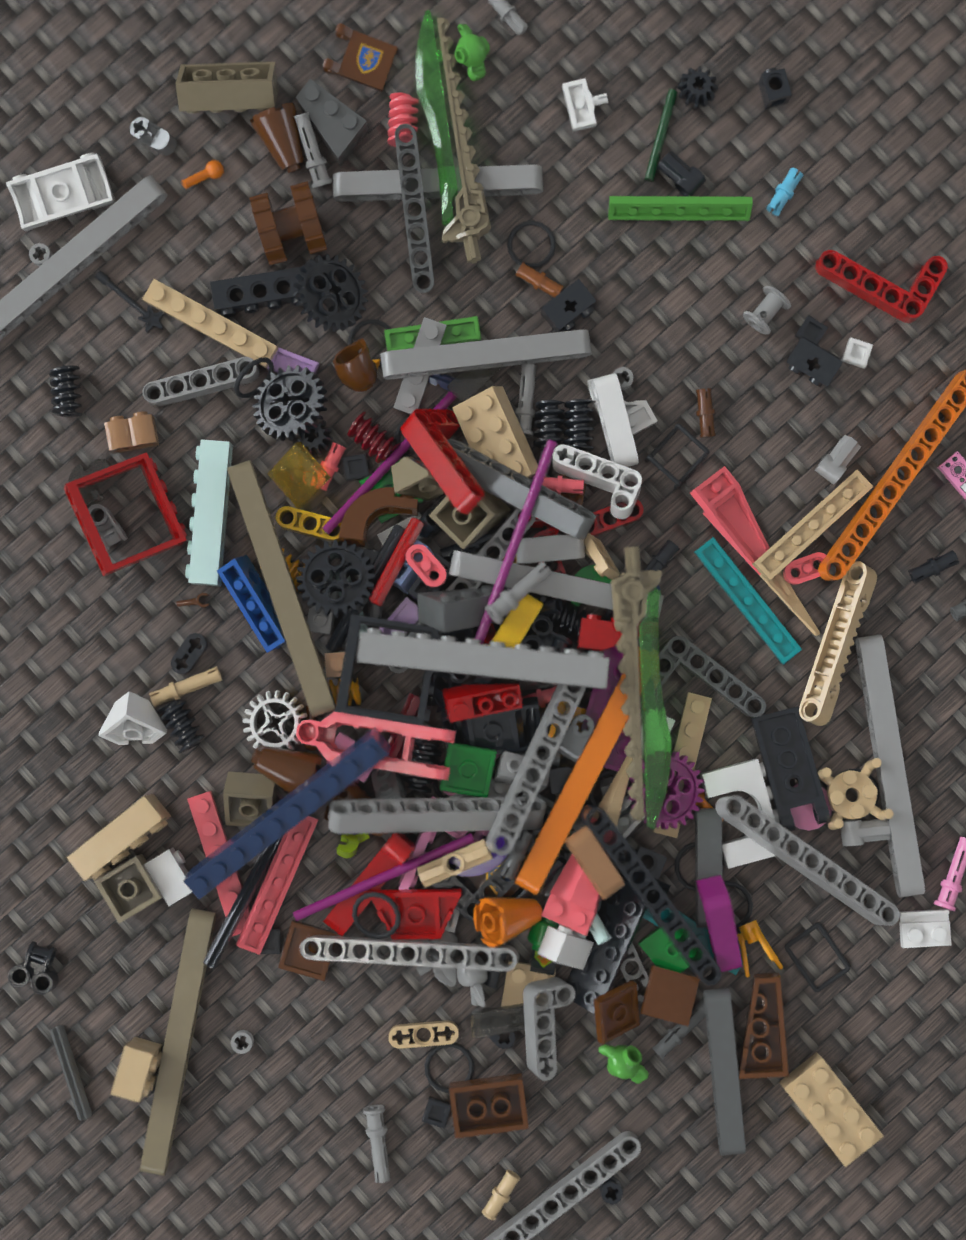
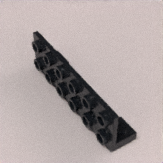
M635 871L632 875V880H639L641 873ZM619 872L618 874L625 885L606 899H603L600 910L597 913L611 939L598 945L589 930L585 939L594 942L584 970L573 967L566 981L575 989L573 1002L595 1014L594 999L611 990L646 911V908ZM655 879L667 895L671 885ZM654 889L650 890L647 893V900H651L654 898Z

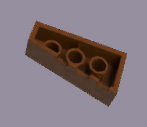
M779 972L754 974L738 1070L739 1079L789 1077Z

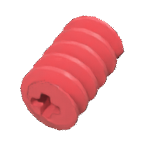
M406 93L390 94L389 108L391 110L389 111L390 120L388 121L390 129L388 130L389 139L387 142L393 147H396L395 131L397 127L402 124L411 125L418 123V118L412 115L418 114L419 110L412 106L418 105L419 100ZM412 126L415 129V131L418 132V128ZM408 130L402 131L399 135V139L404 143L410 142L413 137Z

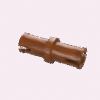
M524 262L520 265L515 275L532 284L534 289L537 290L539 288L554 298L560 294L563 285L546 277V273L543 271L540 273Z

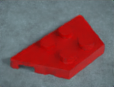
M462 889L369 890L368 893H383L393 899L398 906L401 915L400 926L390 936L392 940L441 939L461 897ZM370 897L369 900H372L378 910L379 918L386 924V930H391L396 919L394 909L384 899Z

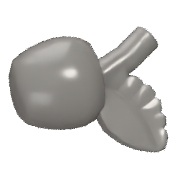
M444 931L441 939L427 940L458 943L456 935L449 931ZM430 948L428 954L431 956L430 958L432 960H439V951L435 948ZM453 950V953H452V956H453V957H454V955H455V953H456V950ZM416 967L420 976L433 969V973L439 982L444 985L448 984L449 987L456 985L457 975L455 968Z
M477 955L478 961L484 963L480 955ZM464 956L461 957L458 962L463 961ZM457 968L459 983L462 986L470 987L472 1005L485 1007L481 984L487 980V970Z

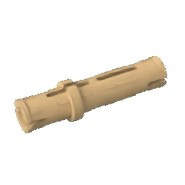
M216 666L176 683L171 682L169 686L160 690L150 692V699L154 707L174 699L177 701L181 699V696L222 681V676Z

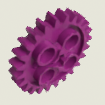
M664 750L663 754L661 751H654V756L647 754V762L642 760L645 817L643 823H652V827L659 828L661 826V829L668 830L669 826L676 829L678 823L686 825L685 817L693 819L691 811H699V808L695 805L696 802H703V799L698 797V793H703L705 790L698 788V785L704 782V780L696 778L700 770H692L695 762H687L688 756L682 755L680 757V752L673 751L671 754L670 750ZM663 767L665 769V776L661 779L659 771ZM629 778V780L634 783V779ZM681 780H683L684 782V788L682 791H680L678 788V784ZM652 788L653 797L649 800L647 792ZM630 796L628 797V800H634L635 803H636V800H635V799H633V798L631 799ZM669 801L672 802V810L670 812L666 809Z

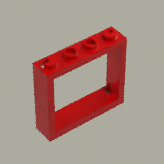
M147 452L66 483L63 488L103 577L182 545L186 541L185 526L183 523L178 522L176 506L173 501L169 502L166 496L168 492L163 479L159 480L156 474L158 470L156 462H153L152 457L149 458ZM140 466L173 539L113 564L79 490Z

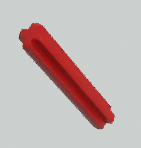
M413 517L407 525L371 593L369 601L374 605L381 606L406 560L407 550L414 545L424 526L421 520Z

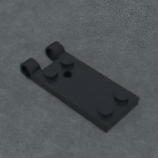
M799 706L751 718L779 817V824L790 832L794 831L795 824L790 809L808 804L813 806V813L817 824L830 822V813L803 720L799 713ZM790 779H797L798 786L792 787L789 783Z

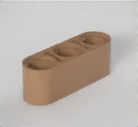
M586 826L565 840L567 847L597 893L603 899H606L625 885L602 847Z

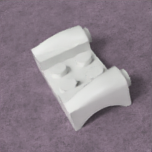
M87 153L80 156L81 159L34 174L17 175L12 178L13 180L6 182L19 215L21 228L27 231L46 225L50 221L115 203L101 157L98 154Z

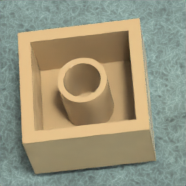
M134 1037L127 1043L123 1050L111 1095L135 1102H140L145 1096L148 1097L157 1081V1076H154L157 1067H160L162 1044Z

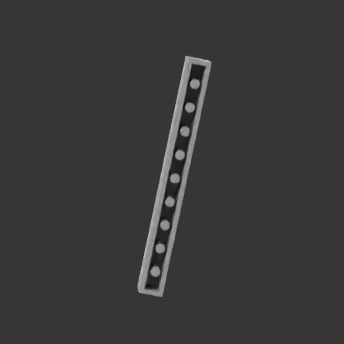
M367 628V633H360L357 660L359 663L606 689L609 658H604V653L589 652V656L579 655L578 650L564 649V654L554 653L555 648L540 647L539 651L529 650L530 645L515 644V648H507L505 643L490 641V646L480 645V640L466 639L465 643L455 642V637L441 636V640H431V635L418 633L416 638L406 637L407 632L392 631L391 635H384L382 630Z

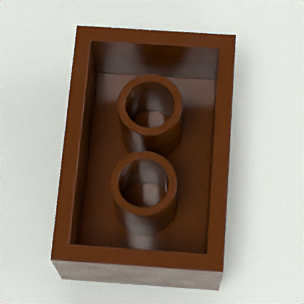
M522 1073L450 1082L449 1092L455 1139L529 1129Z

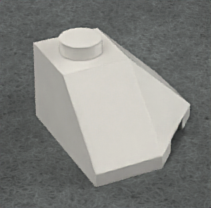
M129 691L114 703L99 731V736L118 745H129V741L142 740L143 744H153L167 733V729L150 701Z

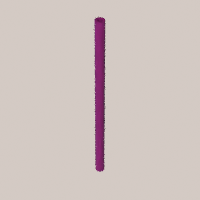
M449 391L434 409H447L457 398L456 395ZM407 439L392 452L322 527L327 534H330L342 521L350 505L360 496L369 492L391 469V466L411 447Z
M471 833L411 859L401 866L393 867L293 912L296 921L301 920L474 843L475 840Z

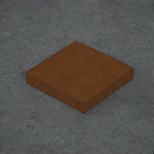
M292 920L278 968L325 981L331 961L306 959L300 952V946L303 940L312 935L338 936V934ZM310 941L308 945L309 950L312 953H317V943ZM336 942L333 943V945H332V950H333V951H334Z
M652 965L640 1014L689 1026L699 979Z
M630 980L594 999L597 1041L601 1044H605L640 1025L637 983Z

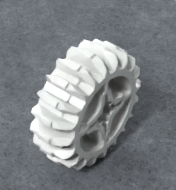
M276 690L274 698H272L271 692L267 691L266 700L262 695H258L259 704L254 701L249 703L254 710H245V713L251 715V718L243 719V723H250V727L244 728L243 731L252 732V735L248 736L247 740H257L253 745L255 749L262 744L263 746L285 749L284 746H287L289 750H294L291 742L298 745L301 744L296 736V729L301 722V718H306L308 715L307 713L299 714L298 712L304 708L303 704L297 707L294 706L298 698L294 697L289 702L290 693L285 692L283 698H280L281 693L279 690ZM281 703L290 710L278 715L270 708L269 704ZM263 709L266 722L260 729H257V717ZM272 716H275V719L283 718L278 723L279 729L277 730L276 727L267 728L273 722ZM294 716V729L288 737L285 724ZM273 731L283 742L272 743L265 740L262 735Z

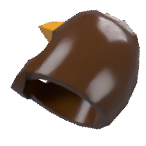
M362 338L343 348L335 356L333 364L338 377L345 386L353 391L363 392L373 387V384L376 382L380 359H371L368 345Z

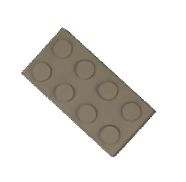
M275 62L181 65L175 83L179 112L186 111L189 114H195L200 111L220 113L224 110L244 112L248 109L265 111L275 107L278 93Z

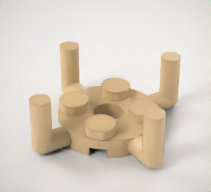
M879 758L867 761L861 772L846 771L832 777V772L829 768L817 771L819 780L828 785L827 796L829 806L834 812L828 823L830 830L842 828V819H859L869 813L882 821L893 817L894 813L891 809L882 810L875 805L877 788L869 776L874 769L881 766ZM849 788L857 792V800L855 802H850L846 798V791Z

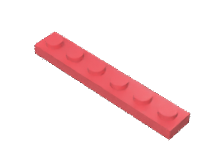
M212 791L187 799L206 857L228 841ZM238 871L216 886L225 917L229 914L243 887ZM249 905L232 937L241 934L251 911Z
M308 816L283 835L236 943L238 947L258 955L261 954L318 819Z

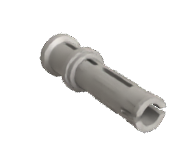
M306 112L294 116L307 156L306 168L311 173L313 180L312 188L332 183L333 181L329 178L325 166L327 161L324 157H321L309 113Z
M534 364L521 365L518 408L515 410V415L526 438L534 436L532 421L533 417H535L533 398L537 367Z
M540 562L536 568L511 590L503 591L500 593L499 599L492 605H487L485 610L491 619L500 624L502 618L508 612L516 610L519 605L518 602L547 576L551 575V570L548 567L544 568L546 564Z
M371 1105L363 1108V1114L367 1118L368 1128L366 1129V1134L370 1137L376 1183H385L391 1180L385 1143L387 1126L384 1125V1105Z

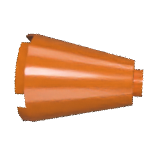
M487 897L479 900L481 902L475 906L473 916L476 932L480 931L484 937L481 941L488 947H498L540 922L543 909L535 899Z

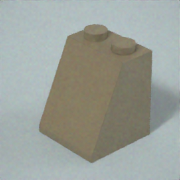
M483 490L485 494L483 499L470 514H463L454 507L446 496L429 516L462 549H465L497 527L511 511L500 498Z

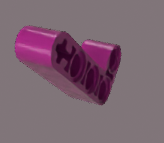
M721 875L696 880L698 893L704 907L714 961L719 966L721 972L741 968L742 961L732 906Z

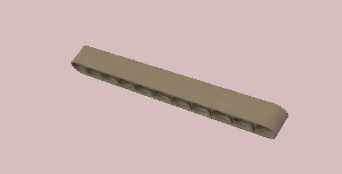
M251 460L228 467V474L309 710L313 717L336 709V704Z
M194 908L190 911L140 1172L165 1176L167 1172L207 966L203 961L211 948L216 912Z

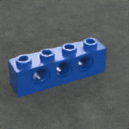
M244 555L234 558L218 569L219 576L265 651L268 653L284 645L286 640L269 590L249 557Z

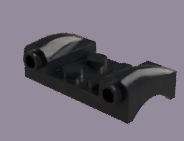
M537 697L521 699L522 708L456 722H450L444 709L441 710L443 729L456 731L455 743L494 749L497 751L496 755L503 754L505 751L511 753L527 751L540 724Z

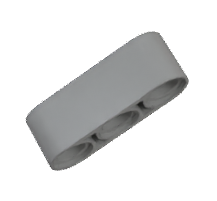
M569 534L522 538L516 554L517 564L585 558L584 539H577Z

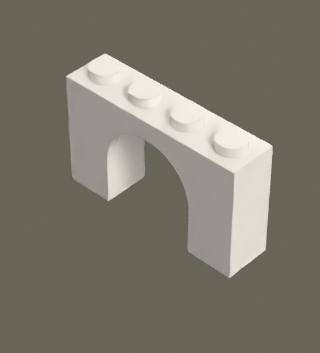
M751 759L699 774L700 779L704 780L702 786L705 790V797L711 798L733 791H744L755 800L758 810L779 823L776 809L772 810L770 800H773L771 789L765 785L763 778L766 777V770L764 764L759 763L758 759ZM768 829L767 832L769 840L772 838V832L770 829ZM747 835L722 842V858L724 866L728 869L775 856Z

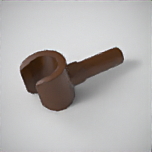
M200 593L197 598L177 601V607L198 605L201 608H206L210 604L203 605L199 602V599L202 596L206 597L209 595L207 593Z

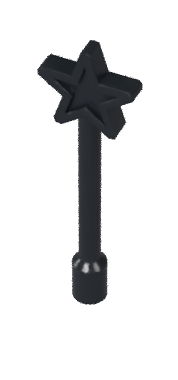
M101 270L97 272L95 278L110 287L143 315L139 316L138 319L146 323L145 331L147 333L153 327L161 330L164 329L159 321L165 315L163 311L154 313L150 306H147L146 311L110 281V278Z

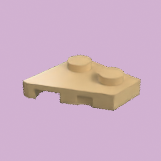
M518 962L512 970L506 971L501 1008L505 1009L523 1003L524 988L531 982L555 977L556 968L554 975L532 972L530 971L531 964Z

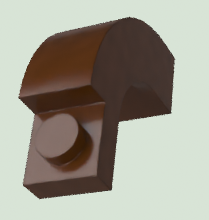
M394 487L379 488L363 494L350 505L342 519L339 532L341 545L346 540L349 546L356 544L358 547H365L370 525L382 515L418 516V499H414V497L409 495L397 497Z

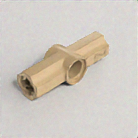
M482 839L417 867L418 875L424 887H428L491 860L493 856L487 848L486 840ZM451 857L459 858L461 861L459 869L450 867L449 859Z

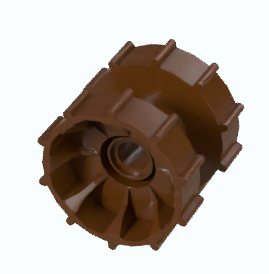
M308 181L290 186L295 205L273 211L268 193L249 198L269 265L287 261L283 242L301 236L305 237L310 254L327 250Z

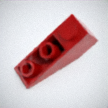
M587 614V618H582L580 621L577 648L604 651L616 646L622 636V632L616 630L614 618H611V622L603 621L601 616ZM640 621L637 624V638L654 632L655 627H649L650 622Z
M466 684L442 689L445 711L450 722L522 708L519 684Z

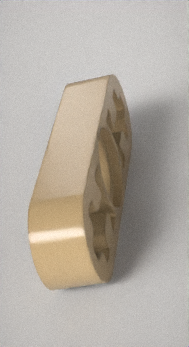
M450 1020L398 1024L391 1028L388 1039L390 1044L398 1049L449 1045L457 1040L459 1029L457 1024ZM446 1026H450V1030L455 1031L449 1039L446 1038L445 1034H439L438 1040H434L435 1031L433 1027H438L437 1032L445 1031ZM420 1028H427L430 1031L431 1037L427 1041L418 1039L417 1031ZM409 1029H414V1042H410V1037H404L401 1043L398 1042L397 1038H393L398 1030H401V1033L406 1035L410 1034Z

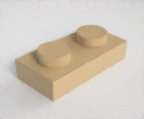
M588 533L586 539H584L585 553L594 560L596 572L601 577L606 576L611 580L619 577L621 574L601 540Z

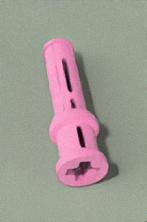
M964 837L959 838L960 840L946 880L943 879L940 885L942 888L938 900L934 901L935 905L954 912L956 910L954 905L958 893L962 892V885L960 883L966 868V838Z

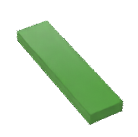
M478 316L440 322L447 325L441 345L481 341ZM421 325L384 330L387 351L414 348Z

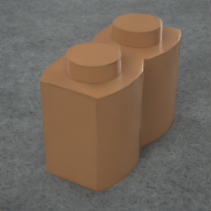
M146 411L134 413L133 417L124 419V416H114L110 418L109 422L104 423L109 451L112 454L159 445L154 416Z

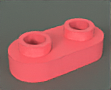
M415 544L407 550L406 560L408 565L428 587L438 588L446 581V570L427 547ZM421 554L423 559L417 562L414 560V556ZM437 572L439 577L436 580H432L430 574Z
M817 552L791 561L783 569L784 579L789 584L798 585L820 577L818 569L813 567L814 561L821 563L826 554ZM792 569H796L798 571L797 577H793L791 575Z

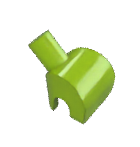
M342 834L341 841L345 842L346 845L338 844L337 855L343 858L353 857L358 851L359 843L370 838L369 834Z

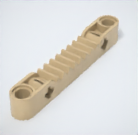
M860 561L853 563L841 581L799 707L801 718L816 726L826 725L831 719L840 691L839 682H842L841 673L845 672L844 664L848 663L847 655L851 654L850 646L854 645L853 637L857 636L856 628L860 627L859 619L864 616L862 612L867 609L877 582V574L874 569ZM818 708L816 715L813 716L814 710Z

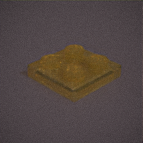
M301 442L295 443L268 472L270 478L297 509L304 507L331 478Z

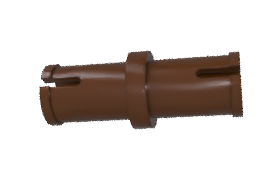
M711 388L696 390L698 401L696 416L699 417L700 438L716 436L713 415L716 413L712 407Z

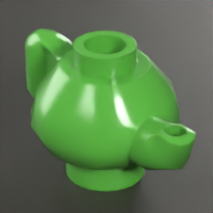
M459 24L458 31L462 37L457 43L455 58L459 63L468 67L470 80L477 81L485 76L486 72L483 62L490 51V46L486 38L473 34L467 24Z
M607 1044L599 1047V1052L608 1057L607 1069L612 1076L620 1079H631L637 1084L648 1078V1071L644 1066L640 1065L642 1056L636 1047L627 1045H616L614 1047Z

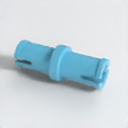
M790 168L782 184H778L776 187V194L766 207L768 212L774 209L771 214L779 216L786 202L793 197V191L803 177L801 171L796 175L798 169Z

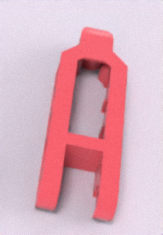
M333 712L322 721L304 720L297 726L296 736L298 740L307 745L317 746L327 761H332L345 751L344 749H338L335 744L337 728L341 725L371 730L376 728L379 732L401 734L405 736L402 759L385 757L372 768L441 780H448L450 767L412 761L415 738L454 743L456 731L342 712Z

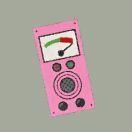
M957 451L937 468L966 500V460Z

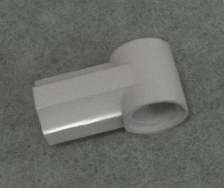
M844 435L830 454H827L822 459L815 471L834 485L847 469L846 466L861 446L852 437Z
M860 819L843 821V827L840 828L843 846L863 845L864 842L890 840L891 831L888 819L883 821L879 819L861 821Z

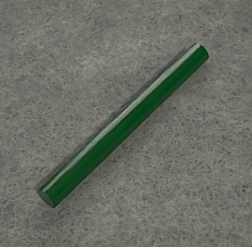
M674 89L668 90L644 178L649 182L654 181L678 93Z

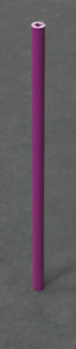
M547 441L487 605H492L500 598V593L503 592L555 451L556 442ZM486 610L475 636L476 640H480V645H483L492 621Z

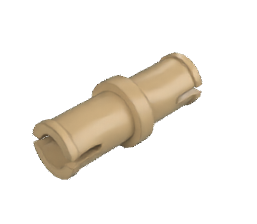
M507 1170L498 1187L493 1188V1195L482 1210L483 1215L488 1219L496 1220L503 1205L509 1202L511 1199L509 1195L520 1180L518 1174L512 1170Z

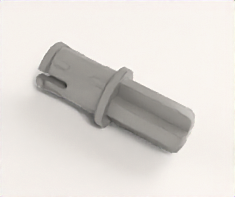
M488 0V3L501 16V21H506L517 35H522L527 30L528 25L517 14L515 6H511L506 0Z

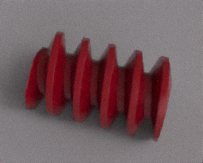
M365 411L354 420L347 435L350 438L356 436L354 442L356 444L362 443L361 448L364 451L370 449L368 455L370 457L377 455L375 461L381 463L392 454L400 443L394 446L391 445L394 437L385 439L386 430L378 433L380 424L378 423L372 427L373 418L370 417L364 420Z

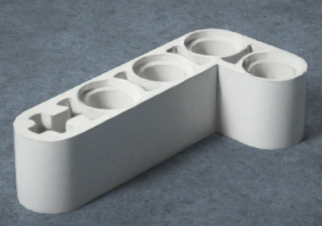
M616 373L588 380L590 396L593 401H596L611 461L626 467L637 465L639 463L637 450Z
M563 444L555 448L552 456V465L556 472L576 480L583 479L586 484L613 493L610 508L611 514L617 519H626L630 516L641 490L642 477L638 471ZM582 465H588L591 467V469L583 470L580 467ZM605 473H610L614 477L608 479L603 477L602 475ZM631 481L636 485L629 487L625 483ZM618 502H624L628 506L621 508L618 507L616 504Z

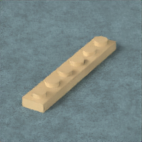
M153 279L143 297L144 302L245 357L252 358L253 360L258 358H269L272 360L278 350V347L155 279ZM259 363V365L265 368L269 366L267 363Z
M856 470L752 565L769 582L874 486Z
M688 692L673 751L680 752V757L682 755L688 756L687 762H695L696 765L712 698ZM681 780L678 784V788L680 791H682L684 788L683 780ZM671 801L666 806L668 812L672 810ZM678 823L676 829L669 826L668 830L661 829L660 826L659 828H654L653 832L677 838L681 824Z

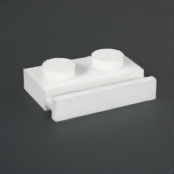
M949 910L899 912L902 948L952 946Z

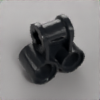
M543 615L535 618L528 630V636L522 642L523 645H530L535 651H539L540 647L555 648L554 653L563 654L564 649L572 647L570 639L552 632L553 622L550 618ZM535 628H542L545 633H540Z
M32 941L28 947L25 962L10 969L8 973L9 983L14 987L20 988L31 982L32 990L38 995H44L52 991L59 982L56 972L50 970L57 949L54 947L51 949L37 945V942ZM18 969L25 971V981L19 979L17 975ZM41 976L48 978L50 982L48 988L41 985Z

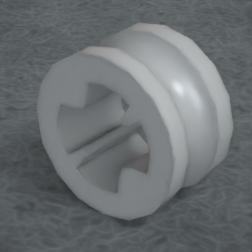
M41 243L33 245L29 250L31 261L38 267L53 256L51 250ZM42 250L43 253L46 252V254L43 255V260H40L39 258L36 259V257L39 256L38 251Z
M626 367L616 369L614 371L616 375L621 376L622 373H625L627 375L626 379H629V382L624 381L623 384H620L621 390L628 389L633 382V373Z
M239 1030L231 1039L233 1051L239 1054L247 1053L254 1043L253 1035L247 1030ZM242 1036H245L246 1042L249 1043L248 1046L239 1047V1042L236 1038L240 1039Z

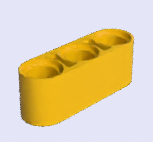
M289 506L281 507L276 513L277 523L285 530L334 542V539L337 542L340 541L339 534L337 536H329L322 529L331 517ZM288 512L293 513V521L290 524H283V515ZM311 518L317 521L316 528L306 530L305 522Z
M527 594L518 602L519 605L516 610L508 612L491 641L503 642L505 647L515 648V644L521 643L542 608L543 603Z

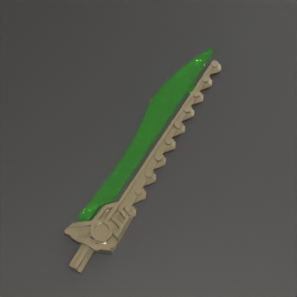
M426 10L417 43L415 76L417 94L429 125L436 154L442 223L446 226L443 230L442 242H463L467 262L474 264L481 260L478 240L490 231L491 224L483 191L484 188L481 183L475 182L480 169L476 164L471 163L476 150L473 146L467 145L472 131L469 127L463 126L469 114L465 109L460 108L465 95L462 91L456 90L461 80L458 73L452 72L457 60L454 54L448 53L454 43L450 36H445L450 23L447 19L437 18L441 50L437 51L432 14L430 10ZM443 61L462 185L459 193L439 62ZM455 199L456 216L453 219L452 202Z
M638 546L624 548L626 572L611 580L613 615L614 621H616L614 626L617 631L622 632L616 647L619 652L624 653V657L617 667L620 673L625 674V679L619 688L622 694L627 695L621 710L624 715L629 716L623 731L626 736L631 737L629 744L624 750L626 755L632 758V762L626 772L629 778L634 779V783L628 793L631 799L636 800L630 815L633 820H643V783H645L647 827L654 829L666 794L671 762V736L664 709L659 674L658 632L660 591L656 586L660 583L662 572L660 570L641 571ZM640 621L641 623L639 624L645 765L644 773H642L637 624Z

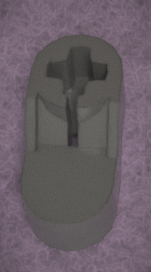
M138 117L132 121L130 133L141 143L165 156L174 152L177 141L166 130L143 117Z

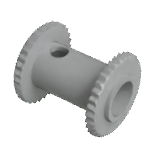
M765 286L763 292L766 297L753 313L745 311L743 317L758 332L770 334L771 330L768 323L780 308L790 309L791 303L776 288Z

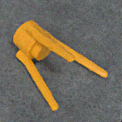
M756 920L739 927L741 933L737 934V938L740 943L745 977H750L745 946L746 940L748 944L759 941L769 959L774 961L779 969H783V965L764 937Z

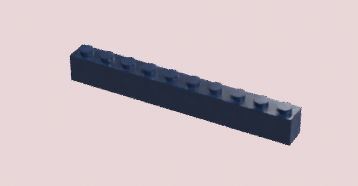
M376 728L372 729L189 870L183 882L198 899H201L389 754L390 744Z

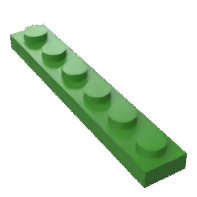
M610 196L608 220H750L753 201L752 197Z

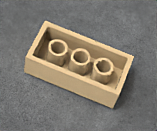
M492 386L452 407L469 447L529 479L535 476L538 464L503 386Z
M154 794L143 796L69 855L67 859L84 881L91 878L95 881L111 870L109 867L111 864L115 865L126 859L130 855L128 850L131 848L134 850L149 840L148 834H154L168 825L166 820L171 815Z
M817 1052L788 1074L789 1077H785L779 1082L845 1167L884 1137Z

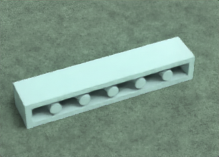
M201 440L200 446L196 447V460H199V466L194 471V484H197L196 493L192 494V507H195L194 517L190 518L189 524L193 535L192 540L188 541L187 547L188 555H191L190 564L186 565L185 577L189 578L188 583L195 585L221 586L222 579L217 570L223 567L230 486L227 468L231 467L233 445L227 441Z

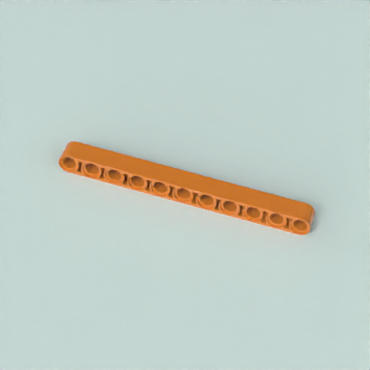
M966 369L955 375L818 567V572L822 579L833 581L842 579L964 410L966 407ZM953 393L958 397L957 404L952 399ZM939 412L945 417L944 423L939 420ZM926 431L931 435L930 442L925 438ZM912 450L917 452L918 458L916 461L911 456ZM899 468L904 472L903 480L898 477ZM885 487L890 490L891 495L889 499L884 495ZM872 506L877 511L876 518H873L870 514ZM858 525L863 528L862 537H859L856 533ZM844 545H847L850 549L848 556L843 554L842 548ZM830 564H833L836 568L834 576L829 573Z
M638 646L639 694L641 695L659 657ZM623 673L514 882L535 895L540 890L629 718L621 710L627 699V695L622 694L619 688L625 679V674Z

